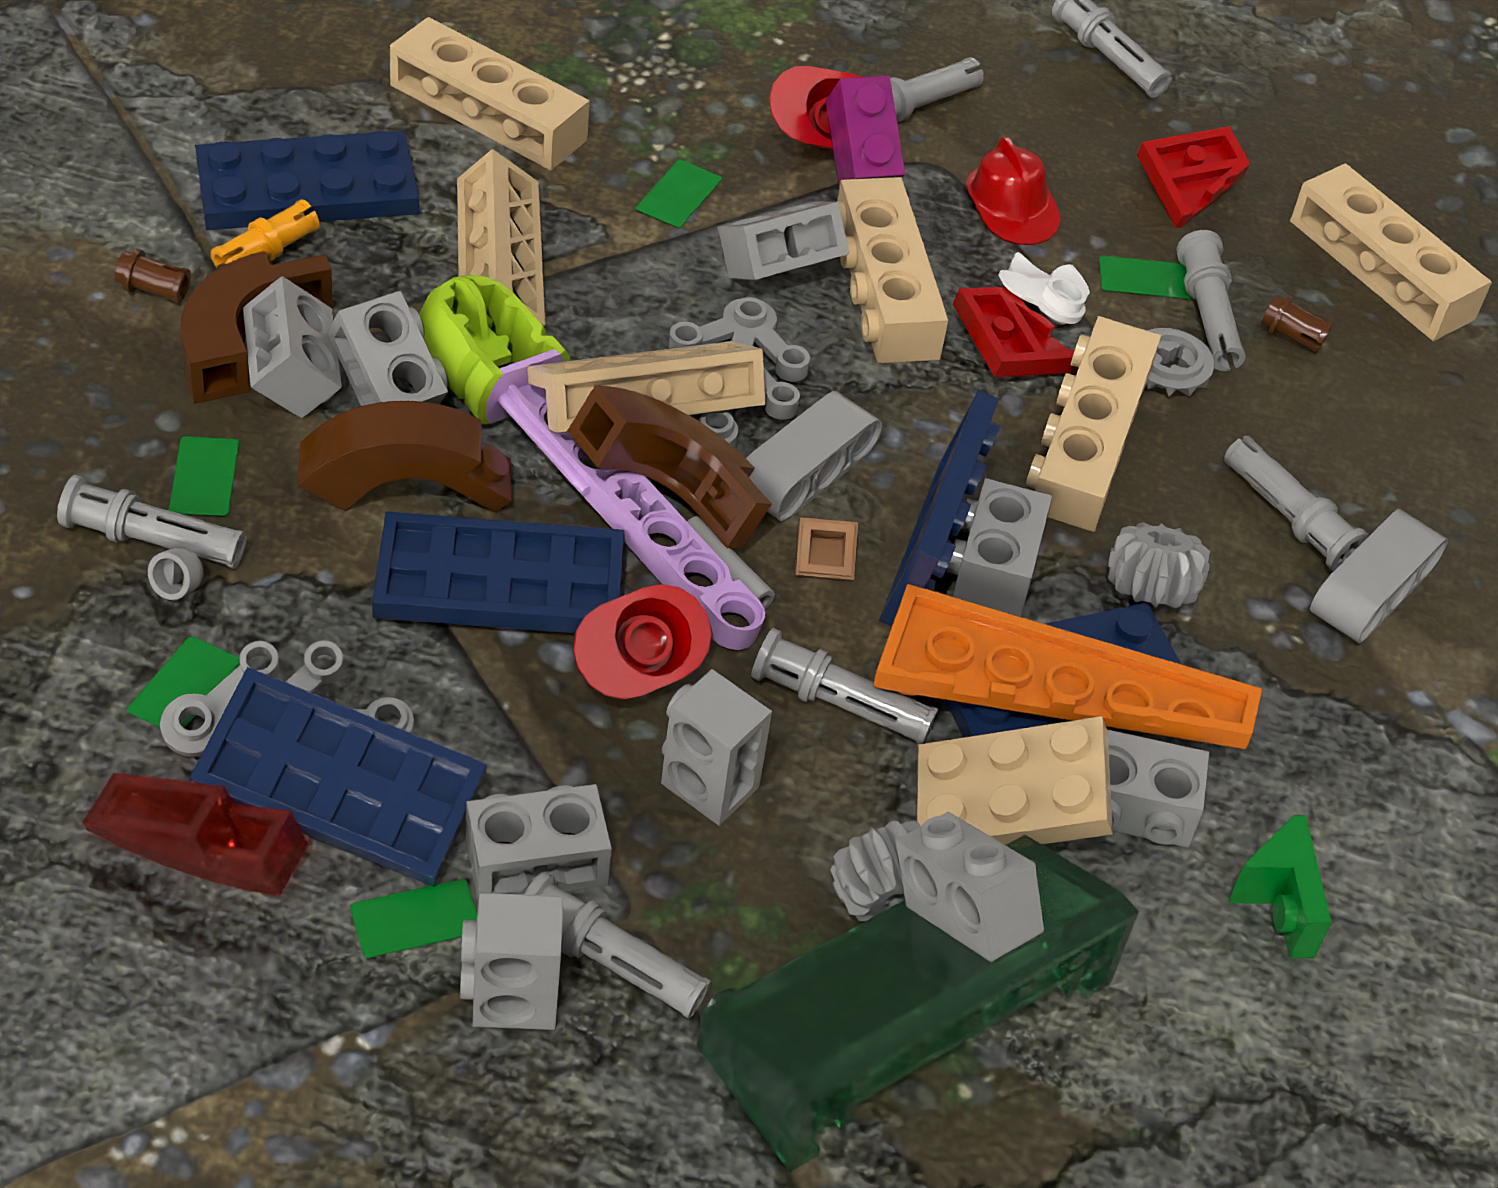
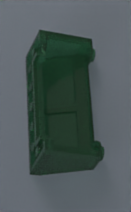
M1023 835L1006 844V846L1035 863L1044 926L1043 933L990 962L906 907V901L903 900L737 991L735 988H729L715 995L702 1010L696 1046L787 1169L792 1172L819 1156L820 1148L813 1140L816 1134L830 1126L834 1121L839 1128L851 1123L855 1106L861 1101L1058 987L1066 996L1078 989L1086 999L1110 985L1139 913L1136 907L1120 890L1029 836Z

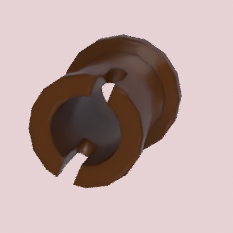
M140 249L134 250L133 253L125 250L121 254L115 270V281L123 284L125 291L133 292L137 288L172 299L177 303H181L182 299L185 298L191 280L190 269L179 268L148 258L145 251Z
M1276 295L1265 312L1261 323L1269 327L1268 333L1273 335L1275 331H1278L1312 349L1317 354L1334 323L1327 322L1293 304V297L1289 295L1286 299Z

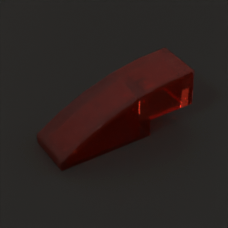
M121 773L112 774L82 822L87 831L163 866L208 881L275 896H281L308 847V843L297 821L289 810L234 804L225 786Z

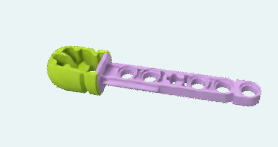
M473 274L458 276L432 290L419 313L424 327L423 339L432 358L436 357L442 363L447 375L448 387L459 399H465V405L476 418L481 420V424H491L511 416L612 529L624 530L623 541L662 584L680 587L699 601L708 615L712 640L720 646L734 650L749 648L753 645L765 619L763 605L740 579L732 581L729 568L655 486L644 475L636 472L604 468L593 469L585 466L579 459L588 457V455L569 432L557 433L548 429L546 421H548L546 389L528 383L527 366L569 361L570 356L553 336H546V330L511 290L489 277ZM508 364V366L498 368V366ZM663 533L674 539L677 545L671 547L661 546L651 540L649 535ZM689 572L701 573L707 576L713 585L707 587L695 585L684 574ZM726 612L740 614L747 619L750 626L735 627L730 625L723 619L721 614Z

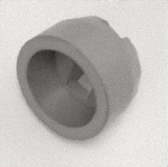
M172 548L159 553L151 559L148 566V579L152 588L158 595L168 600H176L192 593L201 584L203 578L201 561L195 553L184 548ZM184 577L183 585L178 584Z

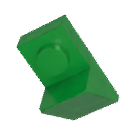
M1293 815L1247 861L1241 869L1229 897L1230 903L1273 904L1274 926L1277 932L1284 933L1289 958H1315L1332 924L1306 815Z

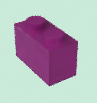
M890 75L840 79L826 99L839 188L841 180L903 178L905 170Z

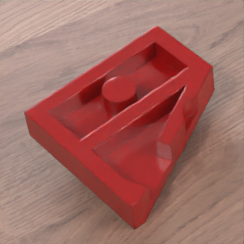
M1230 126L1142 142L1137 153L1175 228L1184 227L1242 179L1250 165Z
M1006 287L959 288L952 305L994 377L1077 373L1079 368L1071 366L1075 349L1068 350L1051 335L1055 325L1041 314L1030 310L1022 299L1011 293Z

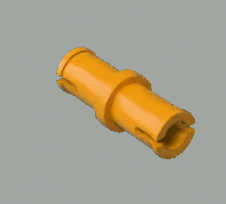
M300 199L291 207L267 220L261 217L249 223L248 231L221 246L211 249L210 254L215 267L218 268L224 263L228 264L236 259L262 251L266 252L269 261L278 258L283 254L284 247L309 233L319 230L320 223L316 212L313 211L305 216L303 212L310 209L311 205L307 201Z

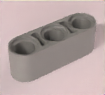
M832 391L759 446L746 459L755 468L749 478L772 503L767 512L779 521H786L870 453L880 437L882 422L839 392Z
M1401 509L1395 510L1326 579L1311 603L1310 612L1357 643H1362L1432 571L1444 553L1448 539Z

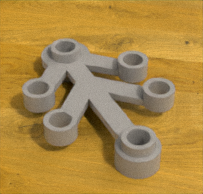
M753 297L740 298L730 302L723 311V318L700 327L691 322H679L670 329L669 349L713 344L727 339L754 347L759 346L776 363L775 371L777 375L783 380L790 382L803 380L808 374L810 354L806 349L798 345H787L774 331L777 322V315L774 309L766 302ZM764 368L765 411L776 419L785 420L792 418L798 410L800 398L798 389L790 383L776 382ZM734 409L702 413L700 418L696 419L736 449L738 425L732 417Z
M323 640L313 643L305 652V664L286 682L314 693L322 684L336 681L343 672V654L341 649L330 641ZM264 641L249 643L241 651L240 666L207 695L186 694L168 704L161 716L160 729L165 743L171 750L188 757L202 755L252 658L256 656L269 658L271 660L270 665L263 670L257 671L274 678L279 672V658L276 649L271 644ZM322 655L330 656L336 661L331 668L325 670L316 668L312 662L315 658ZM391 697L380 698L372 702L367 709H353L375 719L383 713H393L400 719L395 727L412 734L414 732L412 711L407 704L399 699ZM191 715L201 716L205 720L204 724L196 730H186L181 726V723L186 717Z

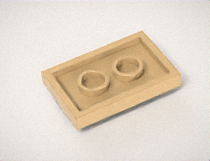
M1103 716L918 745V823L922 826L928 819L950 812L1011 849L1112 835L1108 730Z

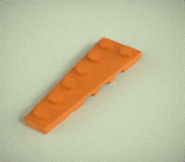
M911 584L906 586L877 667L873 684L874 687L897 691L906 696L921 695L1072 721L1103 716L1105 725L1108 727L1240 749H1247L1251 739L1262 688Z

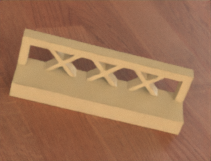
M491 149L457 178L459 276L471 274L485 276L502 283L512 292L514 288L524 305L544 327L545 308L539 182L494 149ZM513 187L521 192V200ZM510 215L512 216V218H513L514 221L516 222V224H517V226L519 227V229L521 230L522 234L520 233V231L518 230V228H517L516 225L514 224V222H513V220L511 219ZM511 250L513 251L514 255L516 256V258L518 259V261H519L520 264L522 265V267H523V269H524V272H523V270L521 269V267H520V265L518 264V262L516 261V259L514 258V256L512 255Z
M734 341L527 366L528 383L546 389L548 429L557 433L568 430L595 385L635 391L660 400L688 415L765 405L763 349Z

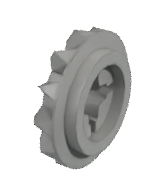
M1172 328L1147 330L1162 335L1146 383L1147 390L1160 387L1166 391L1169 397L1175 390L1191 396L1196 388H1206L1214 370V358L1209 348L1201 340L1187 332ZM1177 357L1180 358L1178 365L1174 364L1170 368L1162 365L1174 361Z

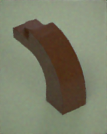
M265 251L250 254L217 269L195 288L184 306L180 325L185 379L194 404L250 392L247 350L244 345L246 333L243 307L281 276L333 310L332 269L326 255L271 265Z
M595 385L567 430L597 468L636 472L654 479L674 491L695 510L726 548L743 549L772 505L749 478L755 468L738 450L698 420L650 396L623 388Z
M387 401L363 405L327 420L300 442L297 486L344 511L378 485L406 478L426 479L442 483L495 513L511 501V458L504 455L497 448L481 442L480 419L448 406L420 401Z

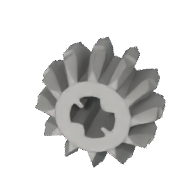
M1144 522L1138 523L1136 527L1128 526L1122 528L1120 535L1117 536L1108 560V567H1110L1108 579L1115 584V590L1121 594L1132 595L1135 602L1146 601L1152 603L1155 607L1158 604H1166L1177 608L1182 603L1196 602L1198 594L1203 589L1204 582L1207 579L1210 567L1208 563L1210 551L1201 544L1202 540L1197 536L1186 535L1181 528H1167L1162 523L1159 526H1151Z
M891 821L882 828L875 829L871 827L869 832L863 836L852 837L849 841V846L839 849L833 856L835 863L830 868L835 880L833 886L840 902L845 903L849 914L855 915L858 921L869 922L876 918L878 921H886L892 915L899 913L905 915L907 910H909L906 907L895 840L919 828L920 824L918 821H907L903 824H900L898 821Z

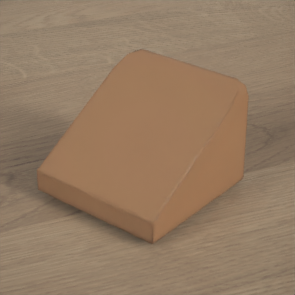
M800 517L796 530L795 576L854 581L858 522Z

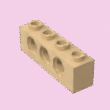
M430 17L424 19L390 44V86L549 170L554 169L587 141L590 100Z
M1345 163L1303 182L1290 222L1433 342L1476 320L1492 281Z
M902 177L841 180L838 201L849 254L840 256V262L842 267L849 268L851 273V299L854 305L860 304L862 310L861 331L864 341L871 342L877 363L940 360L948 318Z
M1098 316L1090 337L1080 334L1071 361V366L1078 367L1079 369L1076 376L1068 373L1065 374L1056 401V405L1064 407L1062 415L1050 414L1041 441V445L1049 447L1046 457L1035 454L1025 485L1035 489L1037 492L1052 495L1048 518L1095 532L1149 378L1162 335Z

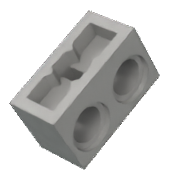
M839 201L807 202L718 226L729 278L756 280L849 254Z
M283 276L243 307L251 388L300 418L306 416L321 403L330 400L342 388L338 355L327 334L333 322L332 308Z
M401 291L338 311L327 334L361 406L387 401H420L434 404L442 402L448 393L445 369L438 358H432L423 339L424 327L422 320L413 307H408ZM369 328H379L385 331L390 336L392 342L377 340L371 334ZM393 378L407 380L413 386L415 393L409 394L399 390L394 384Z
M985 478L979 501L967 498V503H970L971 507L960 532L969 534L967 541L955 540L954 545H956V548L948 566L947 573L958 575L953 597L1021 617L1052 495Z
M711 669L695 685L686 684L681 687L667 707L666 714L669 717L667 738L662 747L664 762L661 784L720 826L759 789L772 711Z
M1108 730L1113 831L1147 838L1159 844H1174L1189 848L1204 810L1209 752Z
M596 784L579 787L562 785L551 788L548 791L511 796L495 794L481 800L466 801L465 839L478 901L479 893L524 895L533 880L544 871L555 878L554 885L564 891L608 885L612 847ZM562 833H573L575 835H565ZM496 842H510V844H500Z
M950 812L928 819L919 828L895 840L906 907L983 958L992 962L1044 932L1035 863Z
M479 893L477 920H463L460 999L473 1000V1027L555 1030L561 961L563 896Z

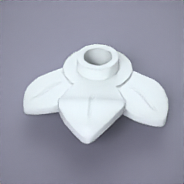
M1017 252L1010 263L1009 270H1001L998 274L1004 286L1011 293L1022 300L1037 305L1041 315L1054 324L1078 323L1085 314L1086 308L1084 303L1090 291L1081 274L1071 264L1058 267L1049 275L1034 266L1021 253Z

